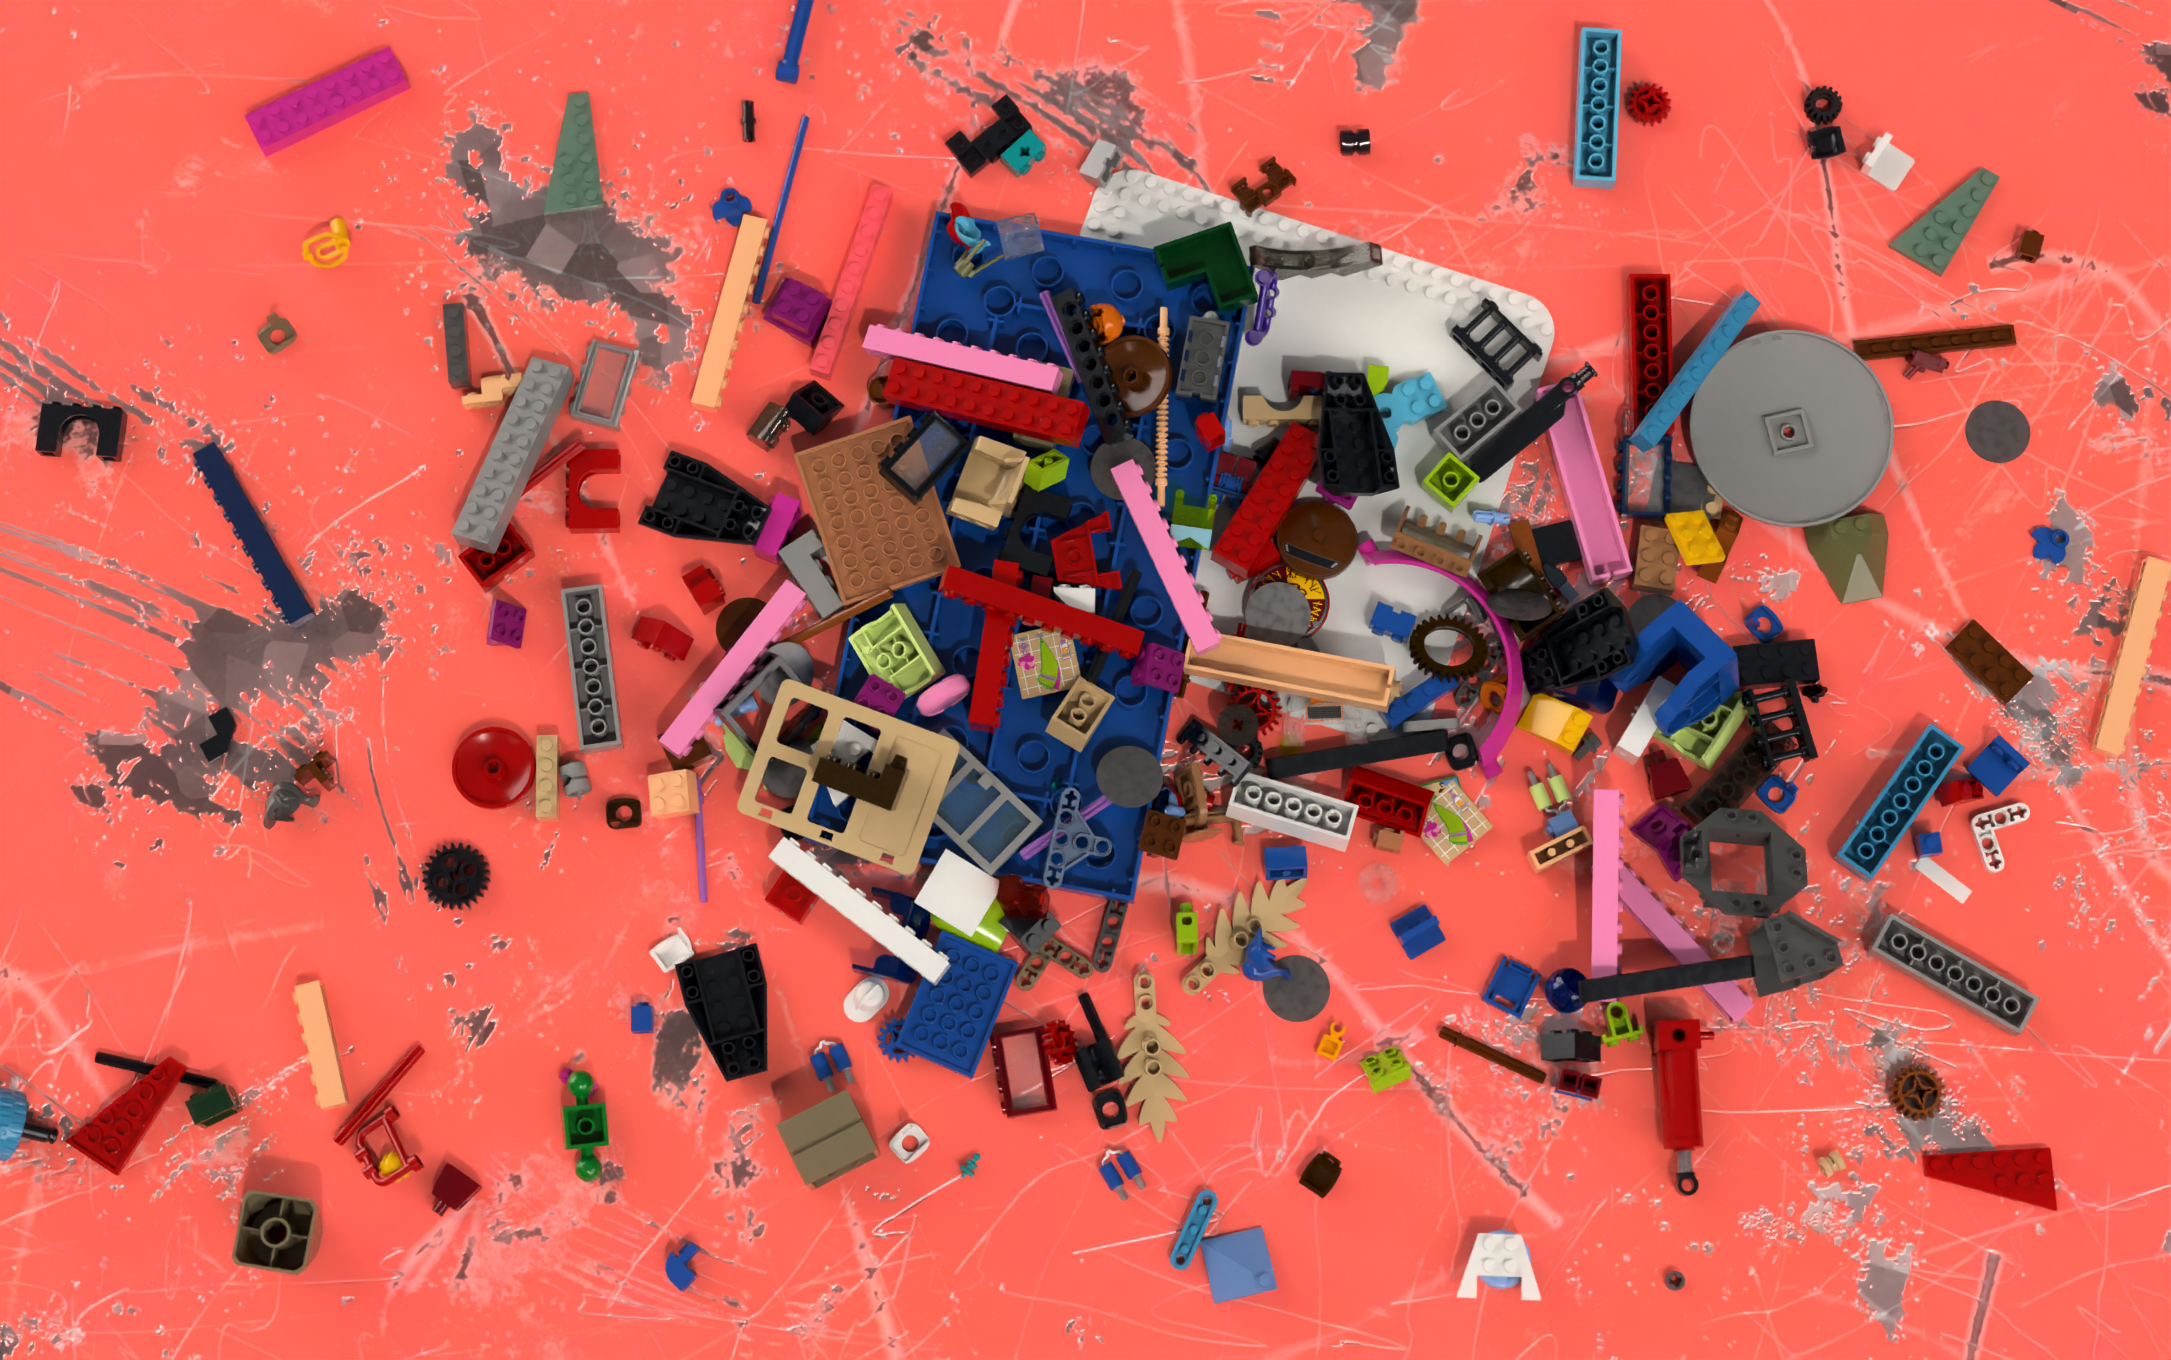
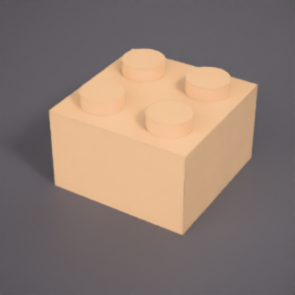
M682 769L648 775L652 817L668 819L700 813L696 772Z

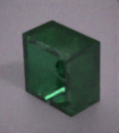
M221 1082L210 1086V1090L203 1094L202 1092H197L191 1095L190 1100L185 1102L194 1124L204 1129L243 1111L234 1088L227 1084H221Z

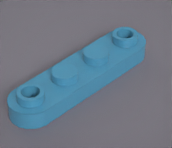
M1204 1190L1197 1196L1170 1255V1264L1176 1270H1185L1189 1267L1216 1209L1218 1198L1210 1190ZM1210 1198L1211 1204L1205 1205L1203 1199ZM1178 1256L1184 1257L1185 1261L1182 1264L1176 1261Z

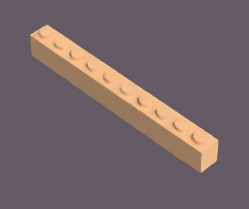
M746 214L743 216L692 396L691 404L693 408L717 413V409L722 407L724 396L721 395L723 389H727L728 370H732L734 365V358L732 356L733 352L737 351L740 340L737 338L739 332H743L745 321L743 317L744 313L747 314L749 311V295L754 293L755 283L753 281L755 276L759 275L761 267L758 263L760 257L763 258L765 254V238L769 239L771 227H769L767 219Z
M2150 556L2142 562L2091 749L2093 753L2116 759L2120 754L2123 755L2126 749L2125 736L2130 733L2132 726L2129 721L2131 716H2134L2137 704H2134L2135 699L2141 693V677L2144 678L2147 671L2145 662L2152 653L2151 640L2156 637L2158 630L2155 625L2157 620H2160L2163 609L2160 608L2161 603L2165 601L2168 594L2166 585L2171 580V563Z

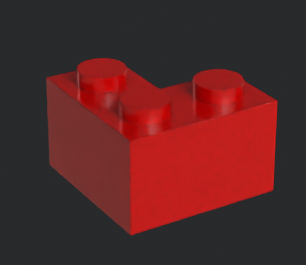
M702 564L682 576L685 585L704 616L725 604L723 597L726 594L718 580L714 582L715 576L710 568L705 569Z
M641 616L631 637L638 642L637 646L645 650L651 649L658 653L661 651L664 653V658L675 662V659L684 661L694 641L692 637L666 621Z

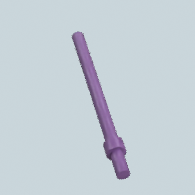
M697 778L700 813L695 814L699 901L700 903L708 902L702 808L704 795L701 791V779Z

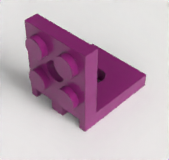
M1660 803L1629 830L1632 835L1657 852L1669 876L1677 883L1682 878L1679 840L1684 835V832H1689L1692 830V827L1688 822Z

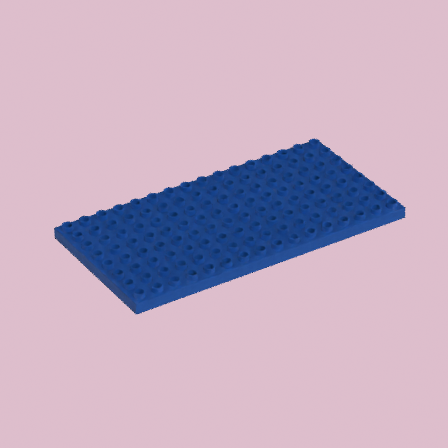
M936 211L910 334L921 333L930 339L939 337L948 343L956 341L962 343L965 347L978 346L987 352L996 350L1001 355L1008 356L1013 354L1023 360L1031 358L1071 369L1039 296L1041 292L1049 290L1053 297L1073 287L1083 293L1086 300L1084 305L1090 313H1092V309H1089L1090 306L1100 303L1113 305L1119 310L1125 319V325L1119 338L1136 335L1149 338L1155 343L1160 342L1157 340L1159 337L1157 335V328L1160 327V308H1168V327L1170 328V335L1168 337L1170 340L1167 342L1170 345L1167 348L1170 351L1167 354H1169L1172 366V382L1168 392L1169 397L1166 398L1169 400L1166 403L1169 406L1166 409L1169 412L1166 415L1169 417L1166 420L1168 422L1166 426L1168 428V431H1166L1168 437H1166L1168 439L1166 443L1168 445V448H1166L1168 459L1165 460L1168 462V465L1165 466L1168 468L1165 471L1168 474L1165 477L1168 479V485L1165 487V507H1160L1161 511L1158 513L1161 519L1165 518L1170 529L1167 530L1169 536L1171 524L1206 529L1222 445L1207 453L1195 433V421L1198 416L1205 412L1208 414L1214 412L1225 430L1248 306L1219 315L1206 279L1167 291L1161 271H1159L1154 257V249L979 218L973 219L976 227L981 232L980 240L985 239L991 245L986 246L980 253L973 256L970 260L974 265L972 269H976L1000 254H1004V257L976 273L971 279L968 276L963 279L953 267L966 250V247L955 243L947 232L946 226L951 220V214ZM1248 266L1252 280H1254L1255 267ZM1076 308L1072 310L1071 316L1076 313ZM1208 311L1215 312L1221 321L1231 322L1216 407L1201 405L1200 400L1192 399V403L1175 400L1190 315L1202 317ZM1083 326L1078 329V334L1082 332ZM1110 343L1104 344V345H1101V346H1102L1103 348H1105V347L1108 346ZM1090 344L1085 347V352L1089 350ZM1075 378L1069 399L1085 402L1090 409L1089 417L1079 448L1056 443L1055 449L1070 458L1066 478L1043 489L1044 491L1073 499V507L1067 524L1046 517H1036L1029 520L1021 530V541L1030 550L1053 557L1052 539L1108 511L1112 531L1091 534L1097 573L1101 574L1119 570L1122 590L1132 569L1142 573L1122 624L1145 632L1141 644L1155 643L1182 652L1186 631L1124 500H1116L1104 495L1093 482L1091 461L1096 450L1105 442L1083 383H1078ZM895 405L892 421L911 415L914 427L918 429L922 425L920 423L921 419L927 412ZM1157 408L1146 415L1129 418L1134 428L1132 430L1133 438L1144 443L1151 450L1154 458L1158 456L1155 453L1158 450L1155 447L1158 444L1156 442V439H1158L1156 433H1158L1156 431L1158 427L1156 425V422H1158L1156 411L1159 409ZM941 416L972 444L975 438L983 436L1025 451V456L1029 457L1030 460L1046 453V451L1015 444L1013 440L1014 433ZM1117 417L1113 418L1112 425L1117 422ZM935 422L919 438L930 474L958 445ZM970 446L934 486L962 569L992 578L994 559L999 560L997 558L1000 548L1005 547L1006 540H1004L1007 528L1011 529L1013 521H1010L1011 518L1002 515L997 528L993 531L945 514L969 456ZM1154 479L1151 485L1152 493H1150L1152 500H1157V487L1155 486ZM1017 502L1016 504V510L1018 509L1019 502ZM1192 538L1178 541V547L1175 549L1178 555L1182 554L1187 563L1185 570L1187 574L1192 573L1196 582L1202 545ZM1055 563L1053 564L1049 578L1054 580L1050 599L1060 602L1054 596V587L1067 584L1071 585V588H1079L1080 585L1058 582ZM1023 574V586L1018 588L1029 592L1032 576ZM943 575L892 591L894 597L850 618L834 695L853 702L870 676L848 638L864 625L878 620L886 614L893 603H905L946 673L929 686L906 698L895 713L894 718L937 734L943 728L947 730L1043 821V824L992 877L1048 888L1044 885L1042 878L1049 846L1028 860L1022 858L1019 853L1020 850L1053 829L1060 795L1065 788L1072 787L1079 792V811L1103 796L1097 783L1096 773L1101 759L1109 751L1122 746L1139 747L1151 753L1161 765L1174 693L1149 685L1139 687L1131 685V674L1136 657L1130 660L1123 659L1118 656V653L1111 651L1099 680L1094 685L1111 694L1115 699L1080 753L1045 732L1050 719L1071 689L1022 699L1012 650L1009 647L1011 661L1010 667L1005 668L1008 680L1007 686L1002 687L1005 698L1003 708L999 707L1001 716L1000 728H996L995 733L970 730L968 720L986 611L982 610V607L978 605H966L963 603V600L958 598L948 599L943 596V593L938 592ZM1092 587L1096 590L1095 615L1111 619L1122 590ZM1017 619L1016 627H1012L1013 635L1041 629V627L1036 625H1024L1021 623L1022 620ZM1073 638L1080 674L1082 678L1086 679L1098 646H1085L1080 643V640ZM955 674L964 675L971 685L970 691L961 701L931 717L921 714L916 704L923 692L943 681V679ZM848 717L844 718L846 722L876 740L879 739L881 732L878 734L872 731L867 724L857 722ZM871 751L855 763L861 766L860 770L866 772L873 753ZM959 754L949 781L967 763ZM975 769L940 803L937 814L959 835L1001 794L992 785L987 790L982 788L977 783L982 775ZM1061 776L1062 788L1054 792L1051 789L1052 783L1056 777ZM820 784L808 820L834 831L844 833L857 798L849 796L840 805L835 807L827 787ZM1070 791L1069 794H1065L1068 803L1067 805L1062 804V808L1074 810V806H1070L1071 800L1076 799V796L1073 795V791ZM1154 799L1146 805L1134 808L1122 807L1112 803L1086 820L1087 825L1095 836L1104 837L1111 842V853L1107 856L1090 854L1064 871L1061 885L1053 890L1134 904L1144 851L1138 850L1137 847L1146 810H1152ZM1007 800L967 842L991 864L1029 825L1030 821ZM1068 811L1062 812L1060 815L1061 822L1070 818L1071 814ZM933 822L918 863L919 865L935 867L945 849H948L987 873ZM822 830L820 837L832 841L834 834ZM1065 834L1056 842L1064 844L1067 841V835ZM1084 836L1076 840V845L1080 849L1085 848L1088 844ZM804 837V840L807 844L834 848L826 844L820 843L818 841L812 840L810 838ZM1105 841L1098 842L1096 845L1097 851L1100 853L1106 852L1108 844ZM886 853L882 854V858L894 859V856ZM1054 853L1051 856V861L1055 865L1060 864L1063 860L1060 853ZM1049 866L1048 870L1053 871L1050 877L1047 876V880L1050 881V885H1053V882L1058 881V878L1055 877V872H1060L1061 868Z

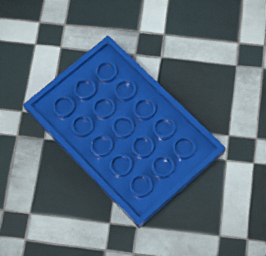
M942 930L933 951L936 953L941 951L949 957L948 962L951 966L936 986L922 977L894 1047L972 1079L1019 963Z

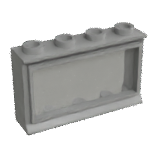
M593 339L592 345L587 347L586 356L588 358L586 364H582L580 371L582 378L580 383L577 382L574 393L576 397L575 401L570 403L569 413H571L570 415L574 421L620 432L621 415L624 416L625 402L627 396L630 397L632 389L630 385L632 379L637 375L636 365L638 360H642V355L640 351Z

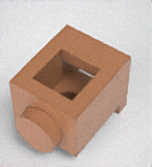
M1384 828L1379 831L1375 830L1372 842L1376 843L1374 849L1399 854L1405 831L1401 830L1397 834L1396 830Z

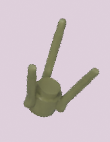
M982 239L970 254L967 250L964 251L953 269L963 279L967 276L971 279L976 273L1003 258L1004 254L994 257L973 270L974 265L970 260L986 242L985 239Z

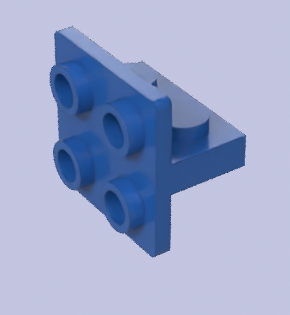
M1425 904L1390 924V928L1410 960L1446 940L1438 926L1440 923L1436 915H1431Z

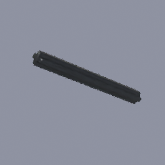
M1132 569L1110 620L1122 624L1142 577V573L1138 570ZM1098 647L1086 676V681L1092 684H1097L1109 656V653L1099 650L1100 647Z
M97 1052L94 1060L98 1064L146 1075L157 1066L103 1052ZM185 1072L180 1083L216 1090L218 1080Z

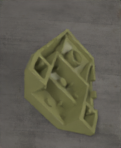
M1862 514L1835 519L1828 523L1804 529L1808 550L1817 561L1821 572L1823 571L1828 579V583L1841 605L1882 598L1889 535L1884 515Z

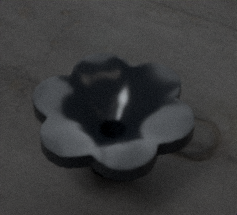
M1815 684L1813 686H1805L1801 693L1803 696L1811 698L1812 703H1818L1819 697L1825 696L1828 688Z

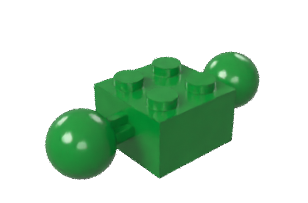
M577 1070L567 1080V1088L575 1096L576 1105L560 1107L564 1149H580L581 1157L575 1164V1173L580 1180L592 1182L599 1178L602 1172V1164L594 1156L593 1147L609 1145L606 1105L604 1102L589 1104L588 1095L594 1088V1079L589 1072Z

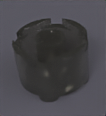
M1230 705L1218 717V733L1225 742L1231 745H1245L1257 735L1259 718L1256 712L1247 705ZM1235 719H1237L1238 721L1242 720L1244 722V724L1241 726L1242 730H1239L1238 728H1233V725L1235 724Z

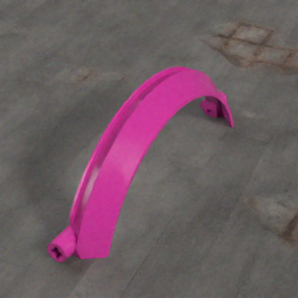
M1373 539L1365 541L1357 549L1367 566L1374 564V566L1379 564H1406L1440 573L1455 581L1472 594L1493 620L1500 634L1507 659V693L1504 707L1494 730L1478 750L1481 759L1477 763L1487 780L1494 778L1503 772L1496 757L1505 746L1513 731L1519 714L1523 690V670L1520 651L1507 618L1494 613L1488 608L1486 601L1490 594L1470 576L1467 575L1465 578L1398 550H1379Z

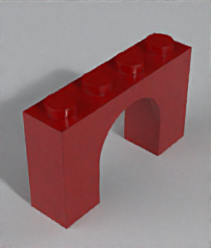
M583 449L566 462V468H569V476H566V488H569V496H566L565 504L566 508H569V515L565 516V526L569 528L571 534L620 533L619 509L588 507L580 499V490L583 483L591 476L598 474H621V453L619 449Z

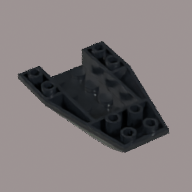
M1326 372L1324 375L1316 448L1322 488L1333 496H1374L1398 489L1400 485L1394 447L1365 374Z
M671 450L663 467L667 473L653 506H645L638 524L674 538L756 546L772 508L708 463Z
M1605 587L1574 604L1520 655L1523 676L1529 694L1533 696L1602 681L1634 664L1639 643L1627 608L1608 587Z
M757 943L738 947L736 950L699 960L693 959L675 964L685 1006L726 1082L768 1071L767 982Z

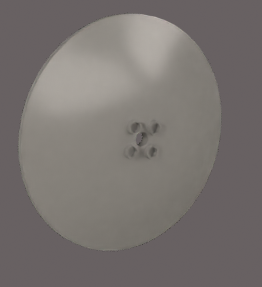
M1775 330L1764 332L1744 339L1730 347L1695 392L1690 410L1689 431L1692 451L1697 465L1710 487L1720 498L1738 512L1759 522L1778 527L1801 528L1817 526L1838 519L1854 510L1865 501L1881 481L1888 467L1894 444V420L1891 405L1880 380L1863 359L1843 344L1808 331ZM1786 428L1791 429L1794 436L1791 438L1785 437L1783 430Z

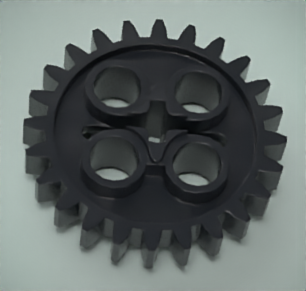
M451 843L450 849L443 845V852L436 849L437 856L433 857L430 855L429 858L432 862L425 863L429 870L422 871V873L428 876V878L423 879L422 882L429 885L424 890L432 891L428 897L430 899L436 897L435 904H439L442 901V908L444 909L448 904L452 911L455 905L458 906L460 911L463 909V904L471 908L470 902L473 901L478 904L476 897L484 898L481 891L488 890L484 884L491 882L486 877V875L491 874V871L484 868L489 863L482 862L485 858L483 854L477 856L479 853L478 849H474L471 852L472 847L469 844L465 849L462 843H459L458 848H456L454 843ZM452 858L456 859L455 866L447 868V861ZM464 859L465 863L461 866V861ZM469 866H474V874L466 875V869ZM453 874H459L461 878L454 879L452 876ZM441 878L448 879L447 885L444 887L438 886V881ZM453 885L452 893L449 894L448 891L451 889ZM461 885H466L467 891L463 895H458L457 889Z

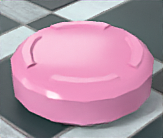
M952 675L923 692L919 696L916 706L924 716L931 717L937 715L966 697L971 685L964 675Z

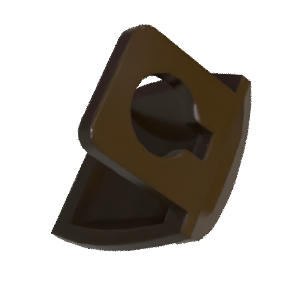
M1325 1150L1322 1154L1318 1153L1307 1165L1298 1183L1323 1199L1334 1187L1342 1171L1340 1167L1341 1161Z

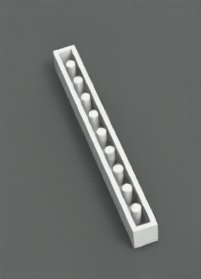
M785 837L782 838L768 856L771 861L936 986L951 966L948 962L949 957L941 951L938 953L931 949L933 945L924 938L921 941L914 936L916 932L910 927L905 926L903 928L900 926L898 918L891 913L888 916L883 913L881 905L874 900L871 903L866 900L864 892L858 888L853 890L849 887L850 882L841 875L836 877L832 874L833 869L827 864L823 863L820 865L815 861L817 857L810 851L803 852L799 849L801 845L793 838L789 840Z

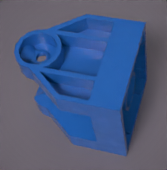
M1680 599L1645 627L1637 636L1639 649L1634 664L1608 677V680L1616 688L1625 693L1638 685L1661 676L1676 662L1688 672L1654 714L1657 720L1655 724L1665 736H1670L1682 728L1702 721L1740 689L1737 653Z

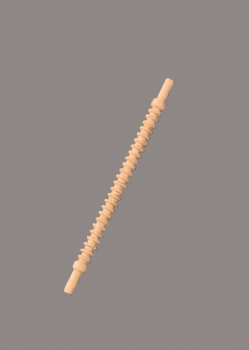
M1161 307L1160 327L1157 328V335L1159 336L1157 340L1160 342L1157 344L1163 348L1166 354L1170 351L1167 348L1170 345L1167 342L1170 340L1168 337L1170 335L1168 308ZM1169 394L1157 407L1159 410L1156 411V414H1158L1156 417L1158 420L1156 422L1158 426L1156 428V431H1158L1156 433L1158 437L1156 442L1158 444L1155 447L1158 450L1155 453L1158 456L1155 459L1158 461L1155 464L1158 467L1155 468L1157 471L1155 473L1157 477L1155 479V486L1157 487V502L1160 507H1165V487L1168 485V479L1165 478L1168 476L1165 473L1168 470L1165 467L1168 465V462L1165 460L1168 459L1166 456L1168 453L1166 450L1168 448L1166 444L1168 442V439H1166L1168 437L1166 433L1168 431L1166 427L1168 422L1166 420L1169 417L1166 415L1169 412L1166 409L1169 406L1166 403L1169 400L1166 398L1169 397Z

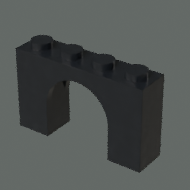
M50 401L49 404L42 403L35 451L41 456L61 457L64 434L68 427L80 420H90L95 422L99 429L96 456L101 461L121 462L128 415L121 407L110 406L107 409L94 404L89 407H83L78 403H69V405H62V403Z
M1025 485L1024 491L1020 490L1017 502H1019L1018 509H1014L1010 521H1013L1011 529L1007 528L1004 540H1006L1005 547L1000 548L997 559L1019 563L1023 574L1049 577L1054 564V558L1027 548L1021 541V530L1029 520L1036 517H1046L1067 524L1073 507V499L1044 490L1038 492Z

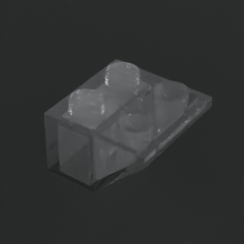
M1035 212L995 221L1005 260L1044 251L1043 239Z

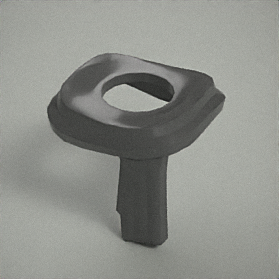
M1465 596L1463 600L1444 612L1446 616V614L1452 613L1464 604H1469L1477 624H1483L1487 620V613L1484 607L1472 596Z

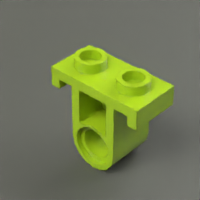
M1611 1002L1604 1009V1019L1609 1037L1607 1038L1606 1034L1601 1035V1045L1607 1044V1047L1619 1045V1041L1625 1039L1628 1042L1639 1040V1036L1644 1034L1642 1025L1635 1028L1636 1031H1633L1627 1008L1622 1002ZM1611 1008L1619 1009V1018L1611 1015Z

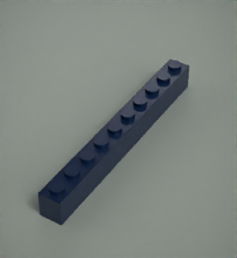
M213 442L193 453L196 459L193 461L198 472L203 471L205 475L203 478L204 483L208 489L212 488L215 492L212 495L218 506H223L225 510L222 512L224 518L228 523L232 522L235 527L232 529V532L237 540L241 539L244 545L241 547L247 557H252L254 562L251 565L255 572L262 574L264 579L261 582L267 591L271 590L274 595L271 597V600L276 608L280 607L283 614H281V617L285 624H290L295 629L316 617L219 447Z

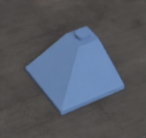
M1262 1227L1200 1241L1214 1304L1278 1289Z

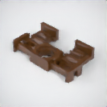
M1275 156L1260 166V172L1268 176V181L1255 189V192L1247 187L1246 177L1231 186L1230 191L1240 201V209L1242 211L1245 209V214L1249 218L1262 205L1267 207L1281 197L1282 191L1292 184L1294 187L1296 186L1297 179L1288 169H1284L1283 172V169L1276 163ZM1269 189L1273 192V195L1266 197L1262 192Z

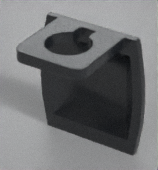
M1840 126L1826 127L1812 132L1807 131L1806 139L1812 159L1830 158L1846 152Z

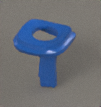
M1763 605L1758 606L1748 614L1744 621L1746 628L1761 643H1770L1783 630L1782 623L1776 614ZM1765 617L1770 620L1771 629L1768 632L1763 633L1757 629L1760 627L1759 618Z
M1771 775L1758 789L1757 796L1771 810L1778 814H1783L1796 800V792L1799 788L1793 782L1787 783L1778 775ZM1778 787L1782 789L1784 799L1781 802L1774 803L1769 799L1768 792L1771 788Z

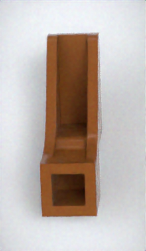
M1724 510L1715 535L1726 557L1724 562L1701 564L1697 573L1698 577L1716 584L1738 536L1744 517H1741L1734 511Z

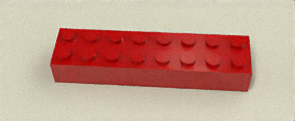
M1630 273L1627 279L1630 435L1634 433L1673 380L1670 274ZM1674 422L1663 436H1672L1675 430Z
M1294 421L1292 422L1213 548L1210 560L1244 579L1248 578L1318 465L1316 450L1318 434Z
M994 559L991 579L1017 588L1023 586L1024 575L1023 570H1020L1019 563ZM996 611L994 613L986 612L968 720L970 730L995 733L996 728H1000L1001 716L999 707L1003 708L1005 698L1002 687L1007 686L1008 680L1005 668L1010 667L1011 655L1009 647H1013L1014 643L1012 627H1016L1017 624L1016 618L1013 620L1004 618L1001 613Z

